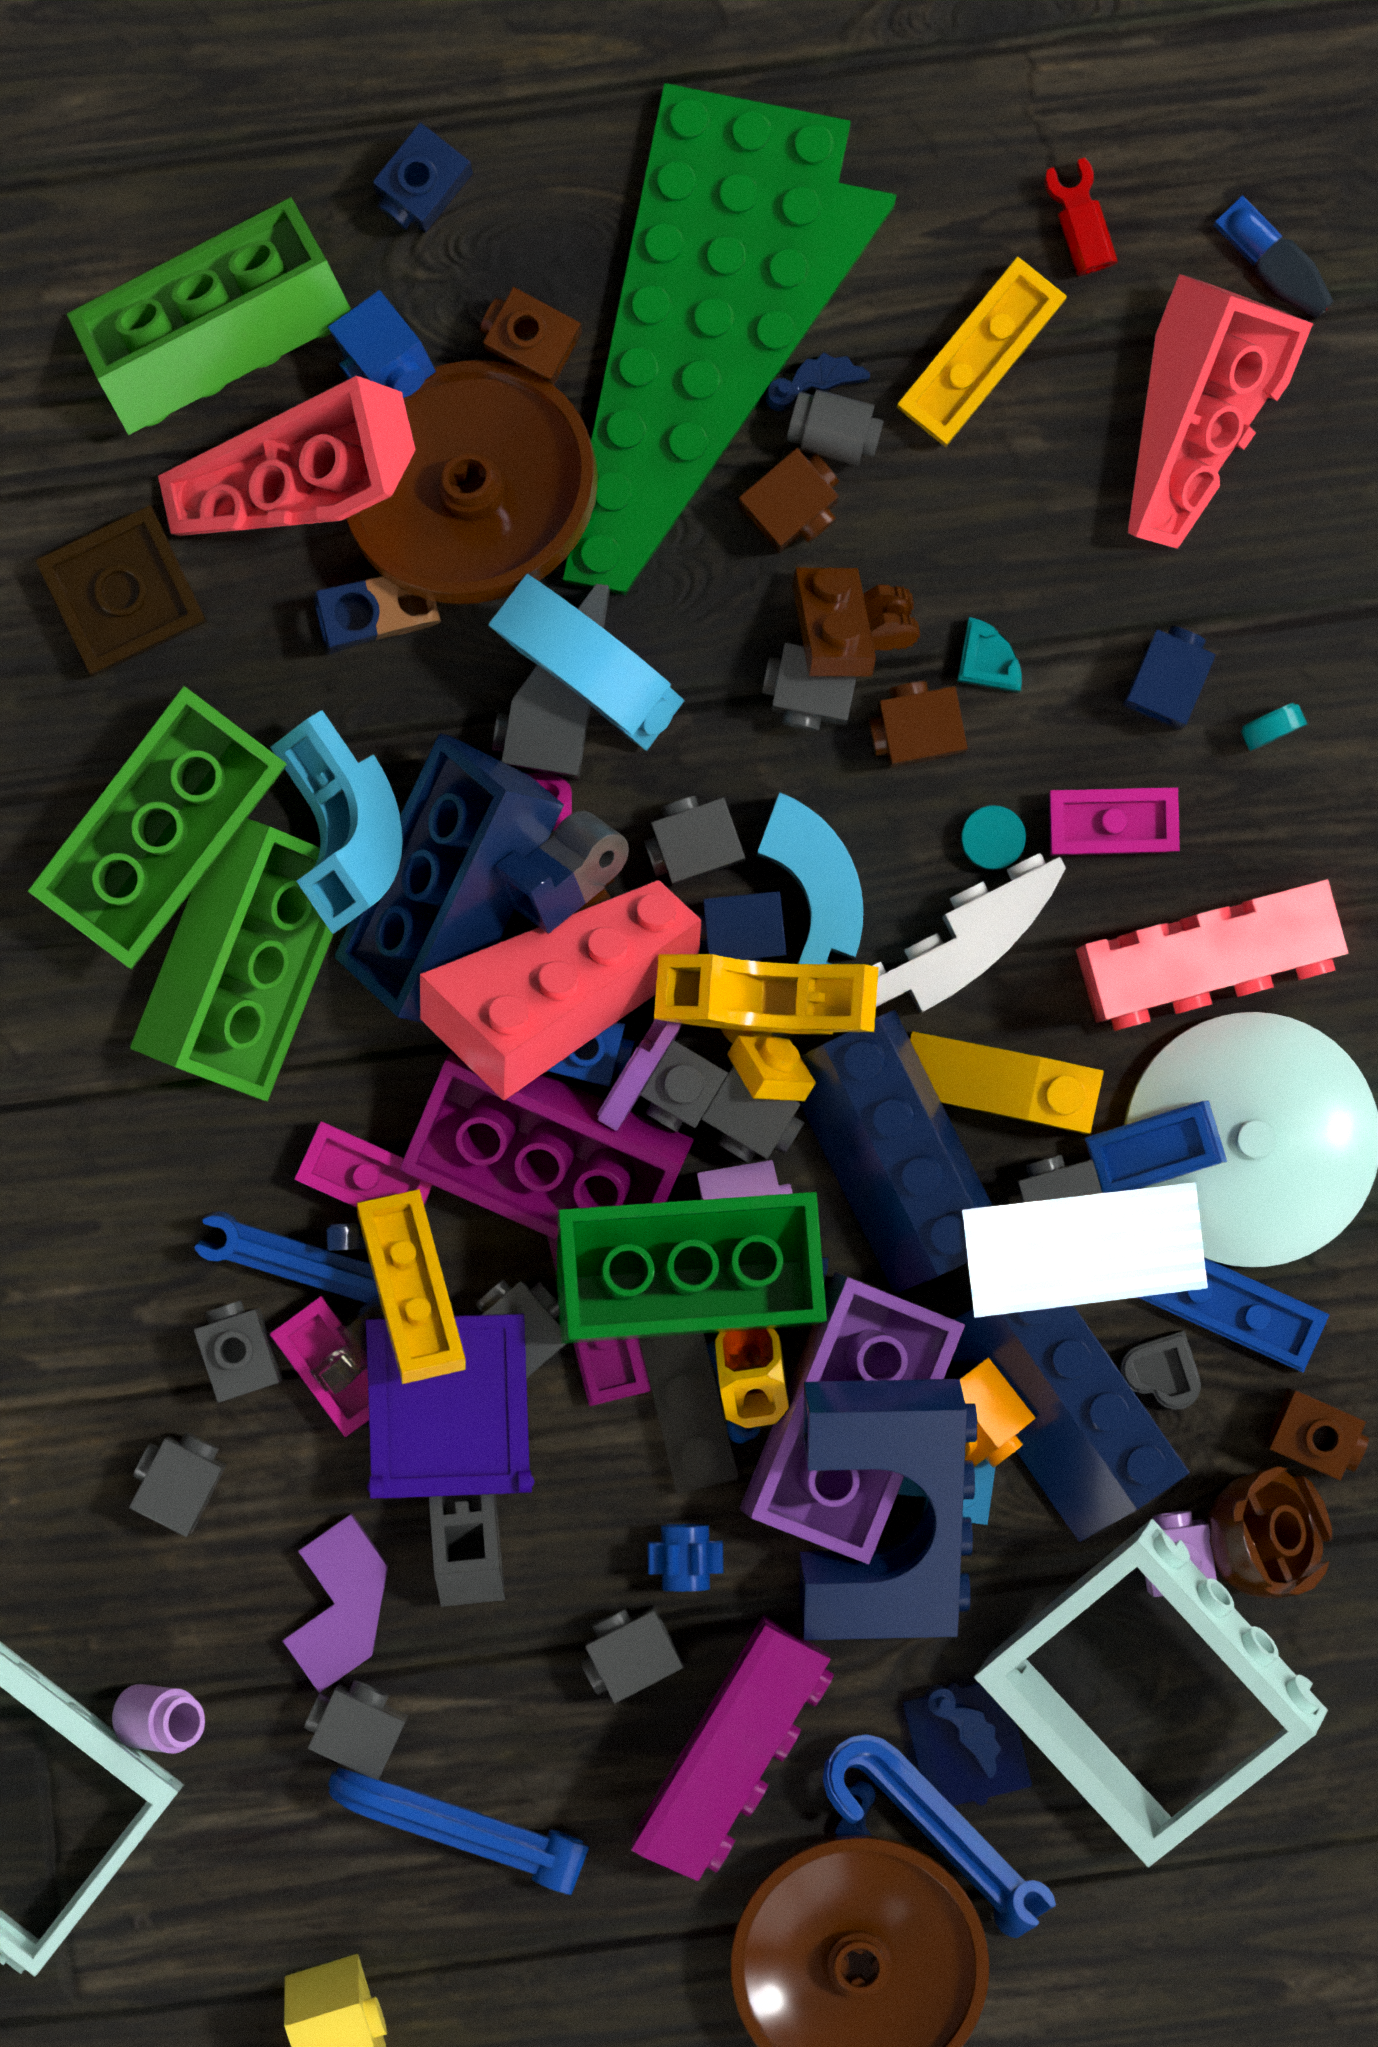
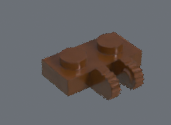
M796 567L792 587L809 676H872L876 661L875 650H892L893 648L898 650L904 648L906 650L907 647H913V644L918 642L917 638H920V630L915 617H910V614H912L911 610L914 609V601L909 589H905L904 586L898 587L897 585L894 587H890V585H876L863 594L858 568Z

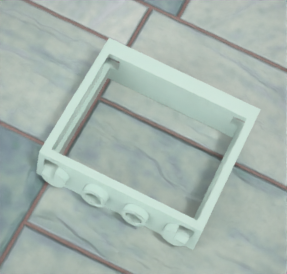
M1153 1519L1148 1521L993 1650L974 1676L1148 1868L1314 1737L1328 1711L1310 1691L1313 1683L1302 1675L1296 1676L1279 1657L1278 1649L1271 1637L1261 1628L1251 1627L1234 1608V1601L1227 1589L1217 1580L1207 1579L1190 1560L1189 1551L1180 1539L1174 1543ZM1136 1567L1284 1727L1173 1817L1162 1808L1026 1659Z
M0 1642V1687L147 1801L40 1940L0 1910V1963L2 1965L7 1963L20 1974L27 1970L35 1977L184 1784L139 1749L124 1745L110 1726Z

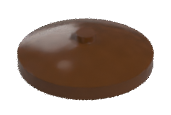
M472 360L434 367L436 372L428 377L415 393L403 398L416 450L393 495L346 519L364 556L381 575L397 587L413 595L442 603L473 604L493 601L510 596L526 574L540 581L563 562L577 545L589 523L596 501L598 488L596 456L587 429L573 404L553 384L539 375L511 364L496 361Z
M848 1835L819 1841L798 1850L775 1866L761 1880L745 1904L736 1926L731 1952V1980L738 2012L746 2030L757 2047H963L976 2027L984 2007L989 1982V1954L984 1930L973 1903L955 1877L941 1864L922 1851L896 1840L869 1835Z

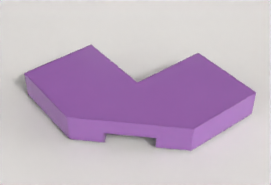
M658 1019L654 1020L646 1036L634 1051L598 1111V1121L615 1131L619 1129L684 1024Z
M352 1513L298 1551L334 1602L329 1608L283 1639L284 1644L319 1693L373 1655L389 1565Z

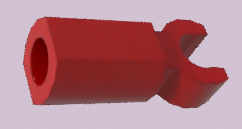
M1085 157L1078 159L1076 164L1077 172L1080 176V183L1076 187L1067 188L1062 186L1058 181L1054 167L1046 170L1044 180L1049 196L1054 201L1062 204L1063 211L1058 214L1078 276L1094 273L1118 263L1100 202L1098 200H1091L1089 194L1093 185L1094 172L1091 164Z

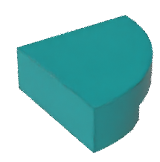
M969 617L957 682L1020 693L1022 685L1021 667L1011 645L993 626L979 619Z

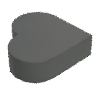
M1184 1330L1135 1345L1128 1349L1121 1358L1119 1371L1133 1391L1142 1394L1152 1393L1155 1400L1162 1406L1174 1410L1184 1409L1193 1404L1198 1398L1201 1389L1200 1377Z

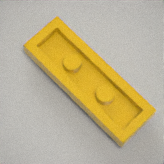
M1017 257L899 401L896 408L946 448L1066 301L1067 296L1021 258Z
M420 1189L357 1203V1215L402 1384L466 1370L464 1351Z

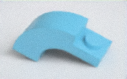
M529 574L525 575L488 624L518 652L571 689L628 739L646 751L658 735L667 728L673 715L685 701L670 688L671 684L638 655L576 607Z
M323 710L307 718L270 748L276 756L288 764L285 770L306 799L316 818L320 833L319 857L313 869L298 879L297 883L331 933L334 934L378 902L389 890L399 869L403 841L397 802L390 783L376 757L373 754L358 763Z
M779 792L759 846L757 857L775 863L786 870L797 881L806 897L810 915V926L798 964H832L827 962L830 951L854 960L863 928V898L858 874L852 858L835 831L819 815L796 799Z

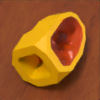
M774 1328L720 1332L715 1339L720 1393L726 1420L744 1428L776 1424L789 1409L785 1365L779 1335Z

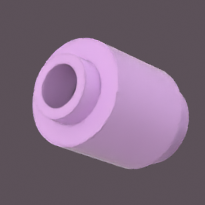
M135 1684L125 1689L118 1697L113 1709L112 1723L116 1736L124 1745L136 1749L174 1754L191 1747L200 1739L205 1726V1715L200 1703L185 1690Z

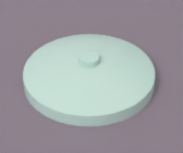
M1241 1012L1206 1020L1187 1029L1172 1039L1153 1057L1134 1087L1124 1125L1209 1100L1227 1158L1226 1163L1145 1187L1153 1188L1196 1182L1204 1258L1218 1263L1241 1267L1280 1265L1298 1260L1317 1251L1332 1241L1350 1224L1362 1208L1376 1177L1378 1168V1111L1372 1092L1363 1074L1350 1056L1336 1042L1310 1025L1290 1017L1272 1013Z

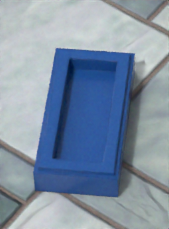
M1209 1100L1194 1103L1085 1138L1102 1193L1142 1189L1227 1162Z

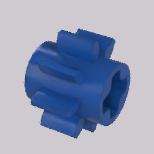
M708 1524L661 1525V1541L648 1542V1574H662L663 1591L710 1590V1574L724 1573L723 1541H709Z

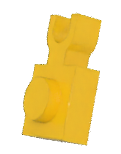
M720 1028L724 1036L733 1043L727 1055L753 1099L806 1100L816 1082L790 1039L775 1037L770 1032Z

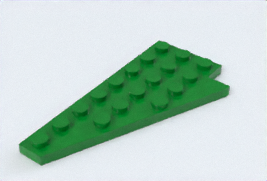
M664 83L591 439L598 471L596 501L591 518L582 537L567 557L563 582L593 588L596 583L609 585V592L626 595L763 398L770 384L779 375L894 209L897 194L839 183L850 130V120Z

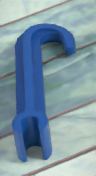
M212 1212L203 1219V1224L218 1227L227 1236V1241L223 1245H215L202 1239L195 1245L194 1248L197 1253L208 1261L229 1260L382 1308L370 1262L334 1251H328L318 1246L240 1223L227 1212Z
M867 1734L853 1736L832 1750L825 1762L823 1783L826 1795L836 1811L851 1824H855L863 1818V1809L844 1782V1773L847 1768L860 1769L994 1906L993 1916L995 1923L1005 1935L1019 1938L1039 1924L1036 1918L1055 1907L1054 1895L1046 1885L1034 1880L1025 1881L904 1755L886 1740Z
M339 1767L337 1771H332L327 1786L330 1787L329 1794L340 1805L357 1814L532 1873L531 1879L536 1883L564 1894L572 1895L589 1850V1846L583 1844V1840L560 1831L549 1830L546 1836L399 1785L382 1782Z

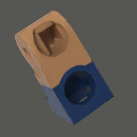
M384 576L318 590L313 599L326 655L351 649L352 646L422 630L441 622L436 601L413 595L397 587Z

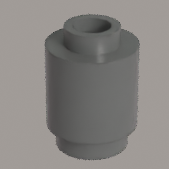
M817 389L815 395L799 391L786 441L800 444L801 452L816 453L820 457L859 467L862 454L875 457L884 420L872 417L875 408L874 404Z

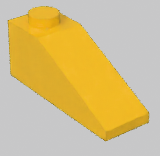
M914 1031L911 1032L910 1041L941 1103L1076 1133H1091L1104 1073L1103 1070Z

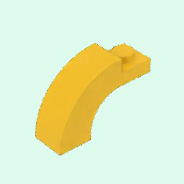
M659 954L654 1019L712 1028L770 1033L833 1035V1032H874L879 967L866 964L769 963L734 959L714 954Z

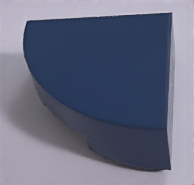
M360 1223L332 1224L330 1228H327L328 1251L366 1249Z

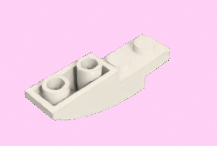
M1041 853L1007 869L1012 880L1011 882L989 892L983 881L951 897L950 901L955 910L945 914L942 918L953 938L952 940L943 944L937 933L904 950L909 962L889 972H886L881 962L873 965L879 967L876 1007L909 992L921 1014L949 998L984 973L1013 946L1047 903L1066 869L1061 858L1058 857L1046 863Z

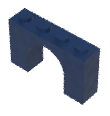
M960 1379L804 1382L803 1445L808 1471L869 1469L892 1471L913 1480L929 1497L925 1513L916 1527L897 1542L875 1549L869 1565L835 1551L800 1552L798 1608L804 1640L958 1637L959 1612H969L970 1580L968 1573H960L961 1556H971L973 1548L972 1522L970 1517H963V1500L974 1499L975 1495L973 1460H965V1443L976 1442L977 1440L975 1403H965Z

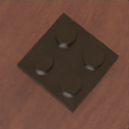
M151 505L35 560L92 677L207 623L204 613Z

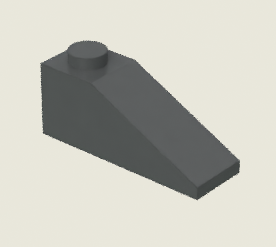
M596 583L578 610L604 629L610 593L609 585ZM537 665L513 697L510 714L498 713L492 751L503 752L502 762L517 770L553 774L559 777L579 780L591 705Z
M496 1494L429 1497L434 1576L441 1607L505 1600Z

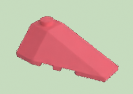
M1179 274L1155 335L1128 526L1129 534L1176 549L1179 548L1220 487L1218 472L1235 447L1245 450L1256 434L1250 427L1256 415L1268 398L1278 401L1289 385L1313 323L1223 288Z
M356 375L159 475L158 479L170 533L184 536L342 521L391 497L416 450L402 392Z

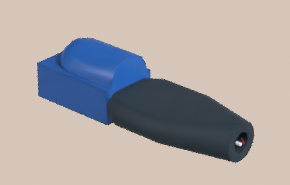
M1243 195L1215 221L1213 226L1255 267L1256 276L1279 299L1315 318H1318L1334 302L1315 263L1293 240L1282 238V235Z

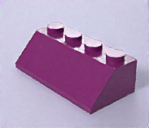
M451 1050L443 1064L399 1170L557 1240L558 1210L667 1202L694 1139L679 1132L677 1133L630 1111L619 1129L615 1131L597 1120L599 1118L597 1113L605 1099L546 1073H543L503 1101Z
M763 1614L632 1833L631 1850L696 1881H699L706 1868L717 1873L735 1843V1839L727 1835L739 1812L750 1817L767 1790L769 1784L762 1781L760 1777L772 1757L783 1762L795 1744L801 1728L794 1725L793 1722L803 1705L807 1702L816 1707L830 1685L834 1673L825 1669L831 1660L829 1653L810 1641L804 1640L800 1635Z

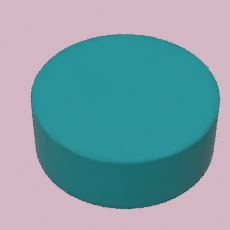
M1293 702L1242 726L1243 730L1240 732L1249 751H1253L1306 726L1308 723L1299 704L1295 705Z
M996 805L986 806L975 811L965 822L961 833V844L967 858L974 865L986 870H1000L1011 865L1021 855L1026 842L1025 828L1020 818L1010 809Z

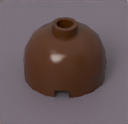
M1278 1466L1263 1469L1231 1481L1212 1503L1206 1524H1209V1542L1213 1552L1215 1567L1225 1581L1247 1595L1263 1598H1283L1299 1595L1314 1589L1326 1574L1329 1561L1320 1562L1323 1554V1542L1332 1541V1526L1325 1502L1311 1481L1303 1475L1292 1477L1289 1473L1285 1472L1288 1468Z

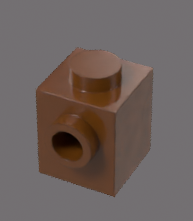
M515 287L512 288L506 301L498 297L494 299L479 328L480 332L487 335L483 342L486 354L503 363L535 373L555 385L582 335L580 322Z
M796 448L739 497L738 506L780 554L799 536H802L807 543L811 542L837 519L830 510L838 503L839 496L832 488L839 483V480L816 453L807 459Z
M919 681L889 688L891 699L881 700L878 704L879 717L869 718L875 755L887 754L890 768L962 755L968 750L956 686L928 691L927 682Z
M1288 1388L1263 1446L1341 1481L1346 1469L1355 1472L1367 1449L1369 1437L1361 1434L1366 1421Z

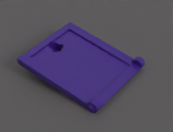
M524 1313L454 1316L466 1359V1370L406 1384L401 1382L385 1318L366 1319L371 1476L367 1484V1491L370 1493V1499L532 1493L535 1480L531 1475V1470H529Z

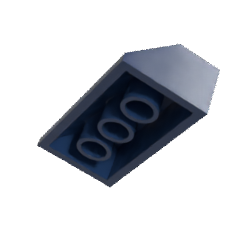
M439 733L400 815L403 843L402 856L396 877L389 890L378 902L349 923L334 958L398 1018L424 1023L420 1020V974L500 942L502 933L514 908L511 905L495 865L514 850L526 857L546 842L554 830L564 804L531 776L449 735Z
M893 1010L875 1018L874 1032H847L800 1056L816 1083L806 1100L799 1101L894 1295L967 1263L968 1256L962 1210L993 1206L896 1011Z
M972 1304L952 1318L965 1324L952 1357L953 1362L962 1375L965 1376L989 1357L1035 1416V1420L1016 1434L1023 1443L1016 1452L1079 1542L1135 1512L1190 1474L1074 1305L974 1318Z

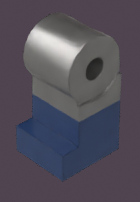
M578 811L567 816L559 824L554 835L528 856L524 857L514 850L497 863L495 867L512 907L549 934L605 888L604 886L622 870L627 861L629 847L624 836L595 815L587 811Z

